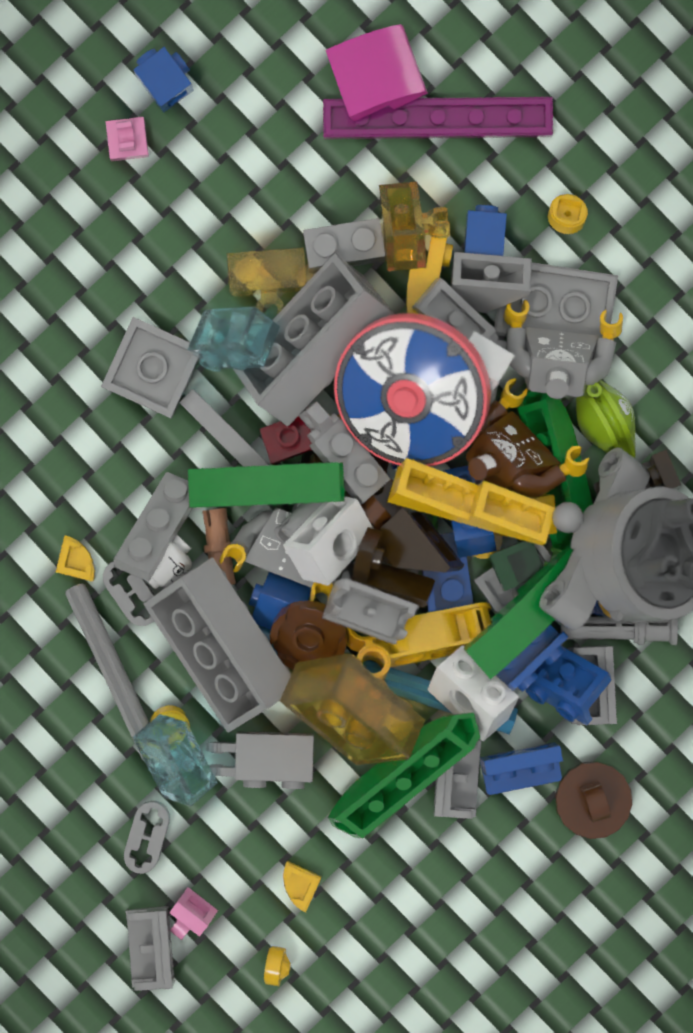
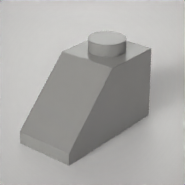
M454 252L450 287L477 312L488 313L529 296L532 259Z

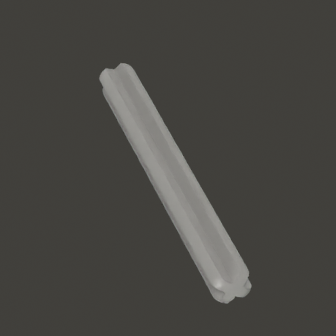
M82 583L66 590L65 595L144 762L150 761L162 754L160 744L153 737L147 716L86 585Z

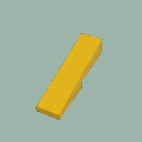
M408 458L397 468L387 501L388 503L542 546L547 541L555 507L489 482L483 481L480 485Z

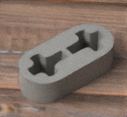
M111 562L103 573V582L111 596L131 623L138 626H146L153 623L154 620L151 616L148 619L143 615L134 616L132 611L136 609V604L130 596L136 593L142 602H146L154 597L155 594L144 579L132 574L127 577V582L133 590L127 592L121 584L114 586L111 579L115 577L112 570L116 567H114V562Z
M159 801L145 802L138 808L134 816L124 851V861L126 866L135 873L144 874L151 871L159 860L170 822V814L167 807ZM152 808L158 810V817L163 819V823H157L153 827L152 834L149 835L145 833L147 820L142 819V813L148 814ZM145 839L149 841L147 854L152 856V861L146 860L140 866L136 864L137 859L131 855V851H138L142 840Z

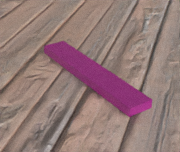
M553 97L417 98L396 109L388 105L357 121L349 118L343 99H323L324 139L553 136Z

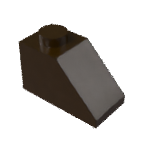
M403 507L379 529L383 531L380 547L386 548L383 561L388 565H392L395 568L442 573L460 571L465 566L423 512Z

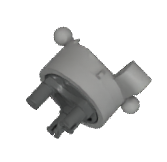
M614 448L604 456L599 465L600 491L594 505H590L582 513L578 505L564 502L558 505L553 512L552 518L555 527L559 531L573 533L570 542L573 552L566 568L543 592L540 599V608L570 630H576L584 625L591 615L597 600L609 612L611 619L615 622L625 620L638 623L681 618L693 611V498H689L675 489L666 487L645 489L650 477L647 468L622 448Z

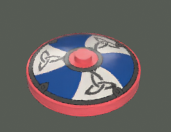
M395 314L372 322L363 328L345 348L335 372V400L346 428L367 451L395 465H400L408 458L430 467L455 458L474 441L487 419L490 408V380L485 364L476 348L461 332L451 325L422 314Z

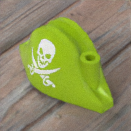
M602 380L594 385H587L583 396L576 397L577 422L582 434L606 453L618 447L635 458V415L631 403L620 391Z

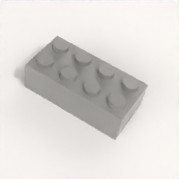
M334 253L231 364V367L257 405L286 426H289L297 416L305 411L311 401L332 382L340 357L352 339L372 322L394 313L365 276Z
M213 557L177 579L143 604L228 733L267 710L298 688L291 677L290 671L283 665L270 645L267 636L262 633L249 613L246 604L239 598L228 581L225 572L218 566Z

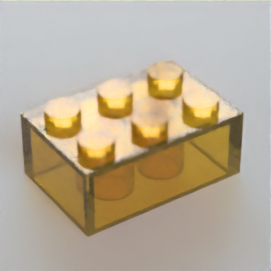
M350 654L297 662L280 699L284 706L356 766L409 759L425 721L423 717L413 710V706L408 701L399 698L388 688L384 680L375 677L362 665L360 659Z

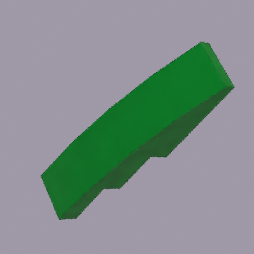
M343 462L188 469L189 508L345 502Z
M571 544L517 590L519 594L490 619L492 623L463 648L490 680L514 660L555 620L540 608V599L545 589L566 568L573 552Z

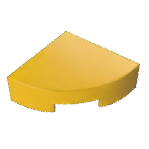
M65 535L56 573L94 581L95 566L90 552L81 542Z
M286 861L283 873L285 890L293 904L306 913L322 876Z

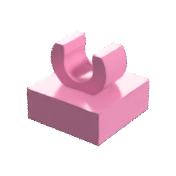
M144 117L106 121L111 161L149 157Z
M187 887L169 912L177 919L169 931L181 940L189 930H192L200 937L218 910Z

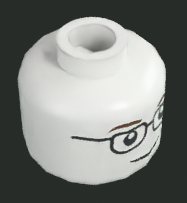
M178 535L169 544L162 561L148 582L156 590L160 586L163 588L168 587L185 575L192 567V561L187 555L191 548Z

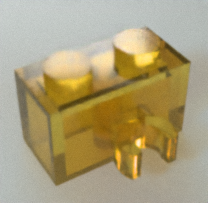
M417 181L379 185L380 216L387 271L426 268L425 235H430L434 238L450 236L447 208L437 207L429 210L427 213H422Z
M304 248L227 253L231 296L261 294V298L258 300L255 308L259 320L264 318L263 308L267 304L276 305L278 314L284 308V303L277 297V293L299 292L307 283Z

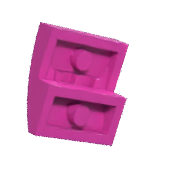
M401 24L360 35L325 50L349 118L353 121L368 116L388 105L396 109L428 93L406 32Z

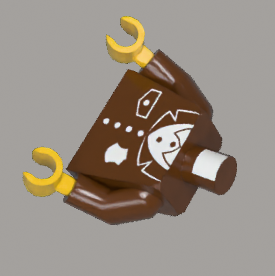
M513 378L505 384L501 393V399L498 402L494 400L490 404L487 419L471 443V449L466 454V460L469 462L468 470L475 480H485L520 495L538 498L565 482V476L568 474L574 477L582 476L587 470L589 458L582 462L573 461L579 457L582 449L580 446H573L566 453L565 463L559 466L561 463L513 411L508 413L507 409L509 407L516 408L521 405L528 390L526 388L518 396L511 394L509 390L517 380Z

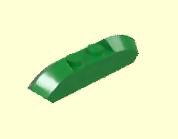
M528 390L523 402L517 407L520 419L561 463L559 465L561 466L565 463L568 449L578 446L568 412L560 399L551 398L547 393ZM581 455L573 461L582 462ZM585 473L579 477L568 474L565 476V482L546 493L554 495L555 508L564 502H571L578 505L583 513L590 505H593ZM557 529V533L550 534L552 546L564 550L571 544L573 533H565Z
M474 713L440 717L416 731L348 788L327 817L332 826L354 838L363 839L475 748L480 738V733Z

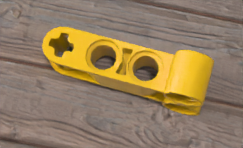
M482 602L414 615L411 619L408 618L404 630L408 631L406 637L402 640H397L394 645L372 636L362 637L353 629L347 628L348 640L346 645L351 650L358 652L353 666L355 681L361 687L374 689L385 681L391 667L450 656L462 645L465 647L492 623L489 611L492 609L491 604ZM367 660H373L380 665L381 671L378 673L367 672L363 668L362 663Z

